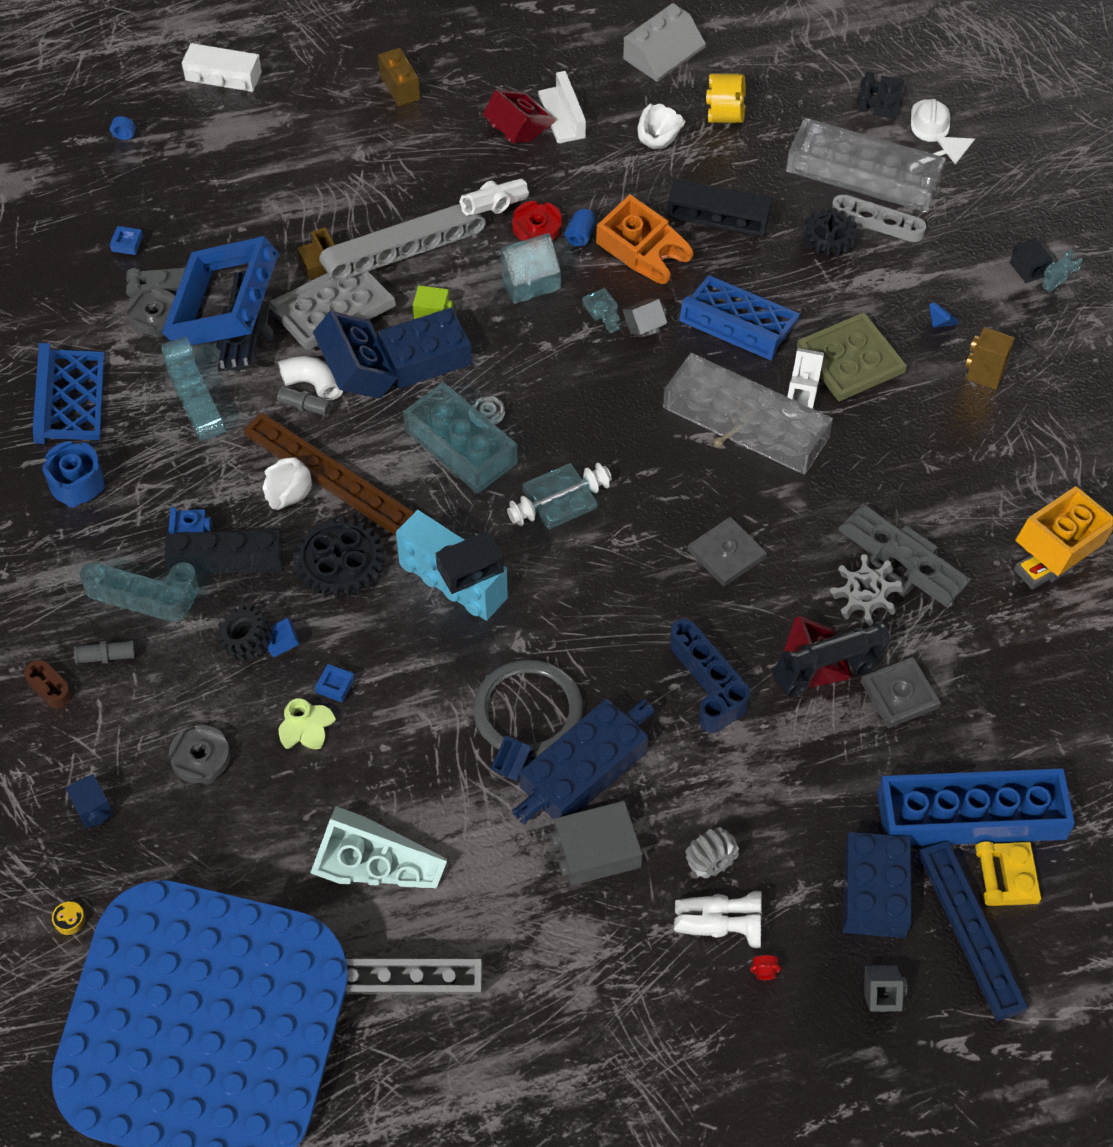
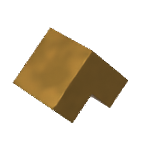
M326 227L312 231V243L297 248L299 259L310 280L327 273L319 260L321 253L325 249L334 246Z

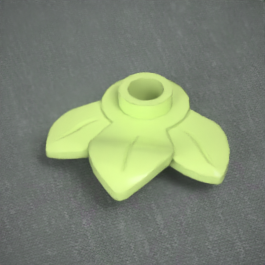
M294 699L285 707V720L279 726L280 741L286 749L291 748L299 741L310 749H320L325 742L323 727L336 721L335 717L326 706H312L304 699ZM298 712L304 713V715L299 717L294 716Z

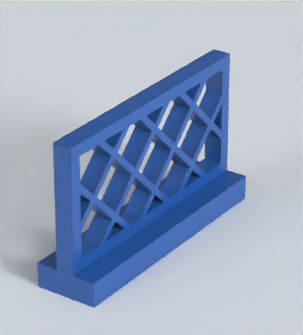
M708 275L691 297L687 296L682 301L679 321L772 361L776 355L777 348L798 322L800 313ZM712 286L720 291L709 292L708 287ZM731 297H738L743 301L732 302ZM724 298L726 302L722 304H715L714 300ZM753 307H762L766 311L755 312ZM747 308L749 312L744 314H738L736 309ZM783 316L790 320L779 322L776 317ZM770 318L772 323L761 324L759 319ZM771 330H776L778 334L771 332Z
M39 343L33 417V439L35 444H45V438L100 440L104 352L52 350L49 343ZM55 359H67L71 363L62 369L55 363ZM87 360L98 361V365L90 370L82 363ZM77 367L84 374L75 380L68 373ZM63 377L70 384L60 389L54 383ZM90 378L97 385L88 391L81 384ZM76 388L83 395L74 401L67 393ZM62 398L69 405L59 411L52 404ZM89 399L96 406L87 412L79 405ZM73 409L82 415L74 422L65 416ZM59 419L67 425L62 430L51 429V425ZM88 420L95 427L94 431H83L78 426Z

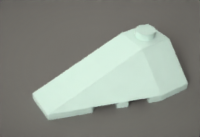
M335 806L311 874L339 884L366 882L368 885L378 886L379 883L398 884L400 887L437 888L447 859L362 815Z

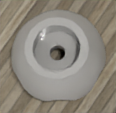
M482 397L473 404L472 415L478 424L492 427L502 421L505 409L502 401L496 397Z

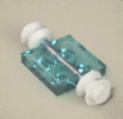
M569 463L525 482L522 486L527 498L521 496V503L519 504L510 501V508H507L509 518L512 523L523 526V520L528 518L533 522L537 512L549 530L597 509V501L589 490L598 493L600 485L609 488V481L612 480L610 471L606 466L596 463L594 471L585 468L583 478L581 479L573 465Z

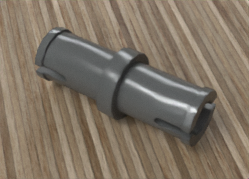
M283 386L277 395L278 403L296 407L301 412L310 411L328 417L332 410L331 400L312 396L308 391L299 392Z
M105 640L100 641V644L74 646L75 664L102 661V664H107L109 660L134 659V642L130 640L127 642L107 643Z

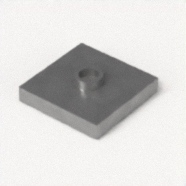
M731 517L688 545V551L723 587L759 564L767 556V553Z
M914 657L861 677L860 682L887 728L939 709L941 706L939 698Z

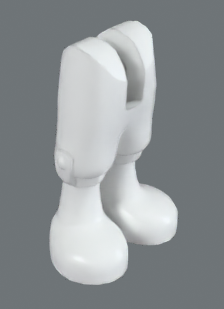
M752 891L746 897L731 900L727 896L719 894L676 900L675 913L680 916L674 920V931L683 934L712 937L725 936L728 931L738 932L746 936L751 947L761 948V891ZM728 913L747 914V916L742 917H728L724 915Z

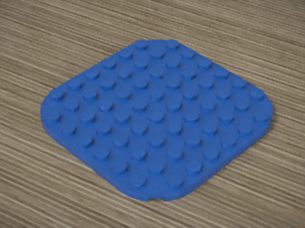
M150 881L126 890L110 903L98 921L55 1057L52 1071V1088L61 1114L81 1134L121 1147H299L311 1123L347 988L348 967L339 941L326 925L308 914L178 882Z

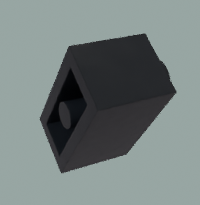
M489 531L473 534L464 541L454 545H447L440 551L435 552L437 570L451 594L504 572L503 555Z

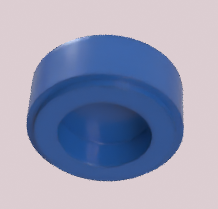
M122 116L115 117L110 126L111 133L121 140H130L133 138L136 130L134 122Z

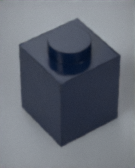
M94 774L65 787L85 829L100 825L107 818L113 816L109 803Z

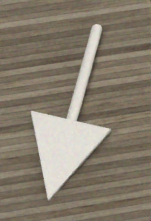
M936 137L935 139L943 150L912 161L907 166L913 167L944 154H948L954 164H956L975 139Z

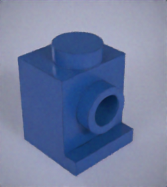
M170 507L169 534L212 531L211 517H206L205 510H177L176 507Z

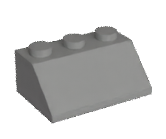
M672 3L624 37L623 59L658 82L704 49L706 44L690 14Z

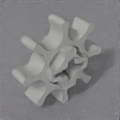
M863 554L861 555L862 567L857 572H850L845 566H839L841 576L847 578L848 582L844 587L831 588L830 592L834 599L841 597L849 599L848 604L841 609L844 619H849L855 610L865 611L864 619L867 625L871 626L873 624L872 613L876 608H885L891 615L895 614L896 610L893 603L888 602L886 598L891 592H903L904 588L900 580L895 582L885 581L887 574L893 571L889 560H886L880 569L872 570L869 568L870 562L867 555Z

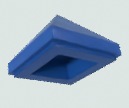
M936 303L929 305L933 328L958 324V319Z

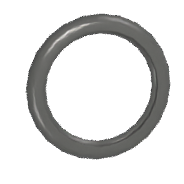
M519 660L497 668L484 679L474 698L473 715L475 724L482 737L499 750L504 737L494 729L487 712L488 701L495 687L503 680L522 673H536L554 680L567 695L569 715L565 725L552 738L539 743L527 744L535 748L531 758L539 756L583 718L584 703L576 683L562 669L551 663L539 660Z

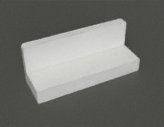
M566 71L557 72L556 87L538 91L543 108L556 118L555 122L551 125L557 143L585 138L586 120Z

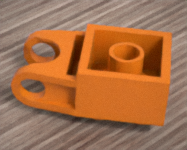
M631 194L597 225L596 243L634 271L659 284H666L670 280L671 275L662 260L673 258L678 261L689 262L693 257L690 245L668 225L669 221Z

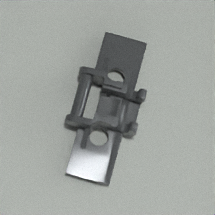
M864 504L839 527L840 532L871 553L868 557L870 569H880L883 565L879 561L884 563L886 560L891 561L893 558L907 568V581L893 572H890L885 577L887 582L898 580L902 582L904 590L899 592V594L903 597L917 586L947 607L971 582L970 578L936 555L937 546L906 525L901 530ZM885 534L890 540L886 543H881L874 536ZM928 565L934 569L935 573L926 575L922 573V570Z

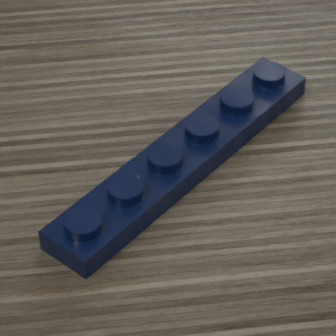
M949 841L920 849L919 858L996 1022L1025 1013L1028 1008Z

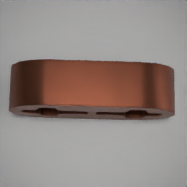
M36 660L26 666L24 676L28 685L47 705L59 708L70 701L71 692L68 684L48 663ZM36 672L44 674L45 680L42 681L38 676L34 677V674ZM53 687L56 691H61V695L52 694L50 688Z

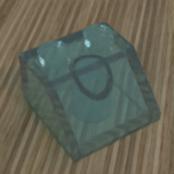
M549 233L501 248L502 283L513 304L561 289V271Z

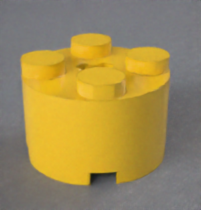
M710 74L709 88L712 89H707L706 95L707 104H711V108L708 109V123H743L745 114L744 96H746L745 76L743 74Z

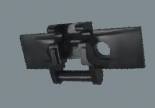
M246 271L235 272L229 306L223 308L222 314L232 313ZM265 295L251 334L217 340L216 347L220 350L217 367L219 372L253 367L260 335H264L268 341H273L274 332L267 324L268 314L271 319H276L278 311L270 301H265Z

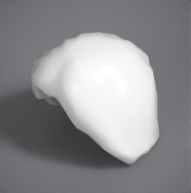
M650 103L643 110L640 117L638 138L651 149L666 148L674 141L686 121L680 114H676L673 109L666 108L663 104L652 105Z
M296 457L280 459L264 471L266 478L264 480L263 492L265 499L269 501V506L272 509L280 510L303 500L311 490L310 470Z

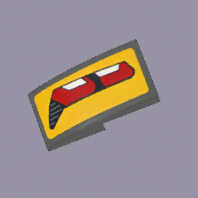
M1031 555L1015 565L1014 571L1033 590L1048 580L1051 582L1072 571L1074 566L1060 576H1057Z

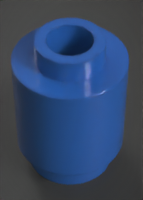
M580 209L573 214L565 230V237L570 244L584 246L588 243L596 226L595 214L588 209Z

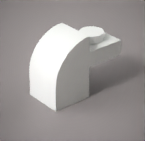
M798 348L786 408L812 412L824 353Z

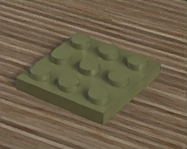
M864 312L802 338L797 343V348L824 353L820 378L838 401H842L906 372L907 365Z

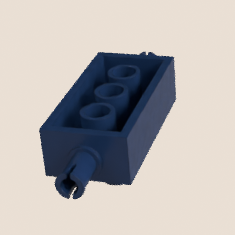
M607 698L520 771V788L528 797L512 809L515 818L519 820L521 817L520 823L525 825L541 809L553 820L579 813L647 754L648 735L638 726L655 713L651 704L648 703L644 706L647 701L641 699L626 714L622 713Z

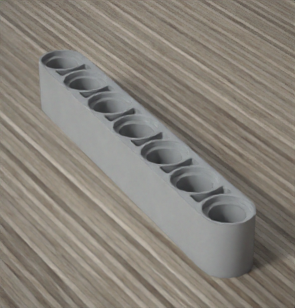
M461 204L331 246L321 253L319 260L329 276L335 281H340L473 236L483 230L486 221L480 213L466 216L462 212Z

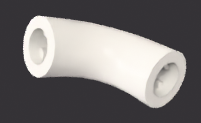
M299 356L278 361L285 387L307 382L314 385L319 398L332 401L342 395L343 391L337 387L331 370L323 360Z

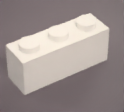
M191 43L182 61L186 81L253 92L261 75L259 54Z

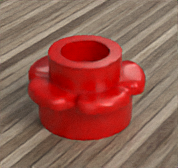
M769 955L754 957L753 966L750 967V972L756 974L759 980L775 979L776 974L781 970V966L778 965V958Z

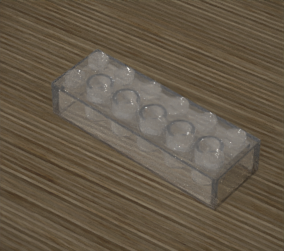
M804 118L789 149L786 172L928 213L942 179L946 158Z
M693 353L689 354L665 387L664 409L721 436L726 435L728 439L804 475L830 437L833 418Z

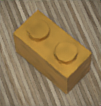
M397 48L378 54L380 77L396 104L401 106L420 100L418 76L402 50Z
M984 327L980 337L975 336L971 343L969 351L974 353L970 352L965 367L969 369L966 379L996 390L1005 372L1014 337Z

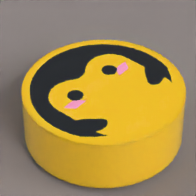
M64 902L53 911L52 922L58 932L64 935H71L82 929L85 924V914L79 904Z

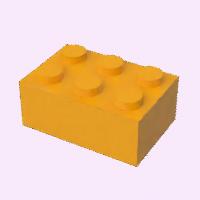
M1075 486L1030 516L1015 541L1054 574L1060 576L1105 544L1113 531V516Z

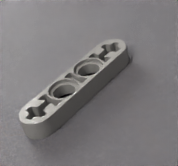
M838 195L833 199L832 208L835 209V213L843 210V216L851 215V222H856L859 226L910 242H918L924 238L926 223L919 217L848 195ZM862 212H869V213H871L873 216H872V217H864V216H862L860 213H862ZM892 219L896 224L888 225L884 220Z

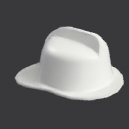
M936 99L917 102L913 105L911 112V128L913 133L921 140L928 142L937 141L936 137H945L950 128L949 109L941 102L936 101Z

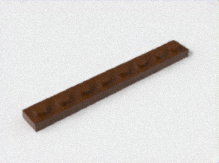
M259 414L244 428V434L247 438L279 459L296 457L303 462L310 470L312 481L395 536L396 531L414 514L413 511L265 414Z

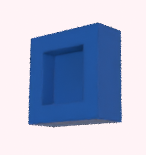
M117 226L110 243L111 251L136 255L143 238L142 230Z
M289 618L272 625L273 632L270 633L273 637L272 640H267V642L270 644L268 650L273 657L299 645L293 623Z
M327 664L315 686V691L317 694L343 702L355 680L354 673Z

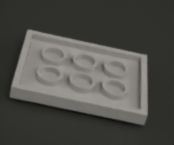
M368 271L340 281L333 280L326 273L270 301L277 308V319L306 351L318 346L313 331L330 310L369 320L396 306L394 297Z

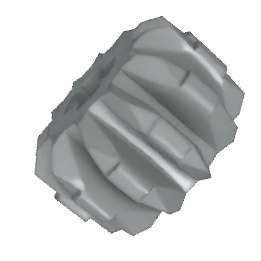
M721 827L714 830L709 829L705 834H700L696 840H693L691 846L686 849L688 865L693 872L695 871L698 876L703 878H709L711 875L717 876L719 872L725 871L728 866L733 865V860L739 856L737 842L727 830H723Z

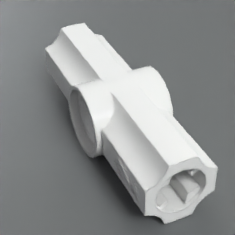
M522 178L499 185L494 181H488L480 190L462 195L460 204L462 212L466 216L488 210L499 214L506 210L509 204L527 199L529 191L527 183Z

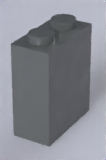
M625 801L554 819V831H550V838L553 848H559L562 858H558L559 868L562 876H568L570 886L641 868L642 852Z

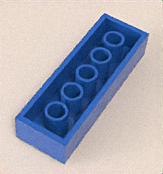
M1064 769L882 776L877 791L883 835L910 837V846H930L949 841L950 845L977 844L981 842L1067 840L1075 824Z

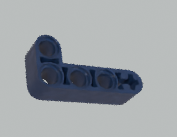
M679 619L675 621L671 627L670 648L709 694L700 704L699 725L707 732L720 731L747 712L750 689L691 620ZM697 656H702V657H704L705 659H698V658H696V657H697ZM713 677H721V678H723V679H722V680H716V679H714ZM736 697V698H739V699H741V700H740V701H734V700H732L731 698ZM708 712H714V713H717L718 715H716V716H711V715H709V714H707V713H708Z

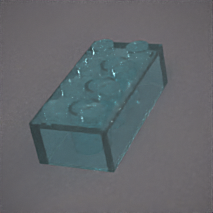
M444 382L403 411L405 431L477 494L518 463L517 443Z

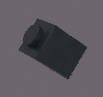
M1037 238L1029 241H1022L1014 246L1010 264L1025 283H1029L1048 275L1053 258Z

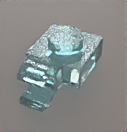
M1073 251L1065 252L1060 261L1057 263L1053 262L1046 268L1042 287L1049 292L1054 290L1067 280L1070 273L1080 269L1083 259L1079 258L1077 261H1071Z
M605 288L582 297L583 306L595 321L602 318L610 333L620 330L616 323L620 321L616 313L618 311V304Z

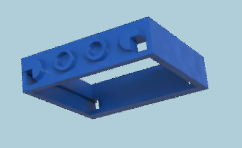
M265 236L191 252L162 333L177 348L251 334L279 252ZM249 263L232 313L195 320L213 270Z

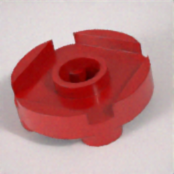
M537 201L523 203L514 212L512 219L513 232L518 239L526 242L529 247L537 248L541 244L549 243L561 235V213L551 203L545 202V205L537 204ZM533 221H536L537 223H539V222H542V223L539 224V225H535V224H533Z

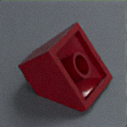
M798 616L794 620L784 652H795L801 650L804 645L836 636L833 628ZM843 660L817 669L808 688L851 678L846 661Z

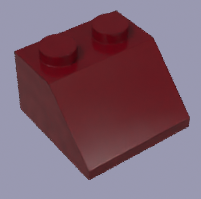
M495 89L483 112V115L489 120V124L501 130L505 134V138L512 143L530 142L556 120L555 117L527 93Z

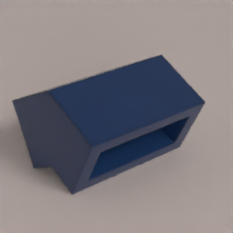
M505 735L490 770L520 782V771L528 765L535 748Z

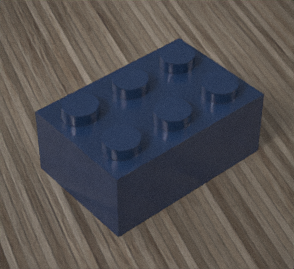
M452 307L378 331L379 340L398 376L395 381L398 389L472 365L471 344Z
M330 310L313 331L318 347L324 355L327 366L331 370L339 390L380 399L397 380L398 376L370 320Z
M848 832L844 846L843 933L906 938L911 925L910 837Z

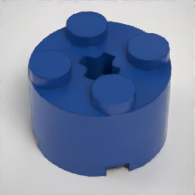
M72 441L63 442L54 446L46 454L43 472L51 494L58 501L65 503L71 508L77 507L81 503L93 499L104 490V475L97 453L87 443L73 444Z

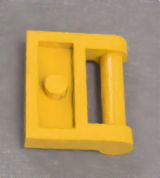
M981 842L975 845L976 854L981 859L986 888L984 893L986 905L1039 904L1041 896L1030 842L1001 844ZM993 857L1000 858L1005 892L998 890Z

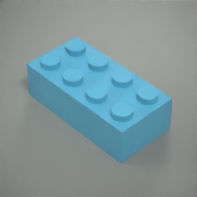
M417 510L396 531L401 567L407 572H414L420 576L428 586H435L441 590L449 600L457 601L465 606L472 615L480 616L487 621L507 600V567L505 566L503 573L451 594L437 570L435 552L440 551L447 545H454L464 541V539L421 511Z

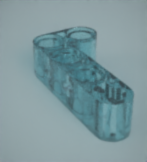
M184 336L161 344L167 372L198 440L203 441L225 433L221 416L197 368L188 338Z
M184 562L174 565L164 582L99 563L85 565L79 574L88 597L171 622L180 621L187 615L199 591L194 567Z

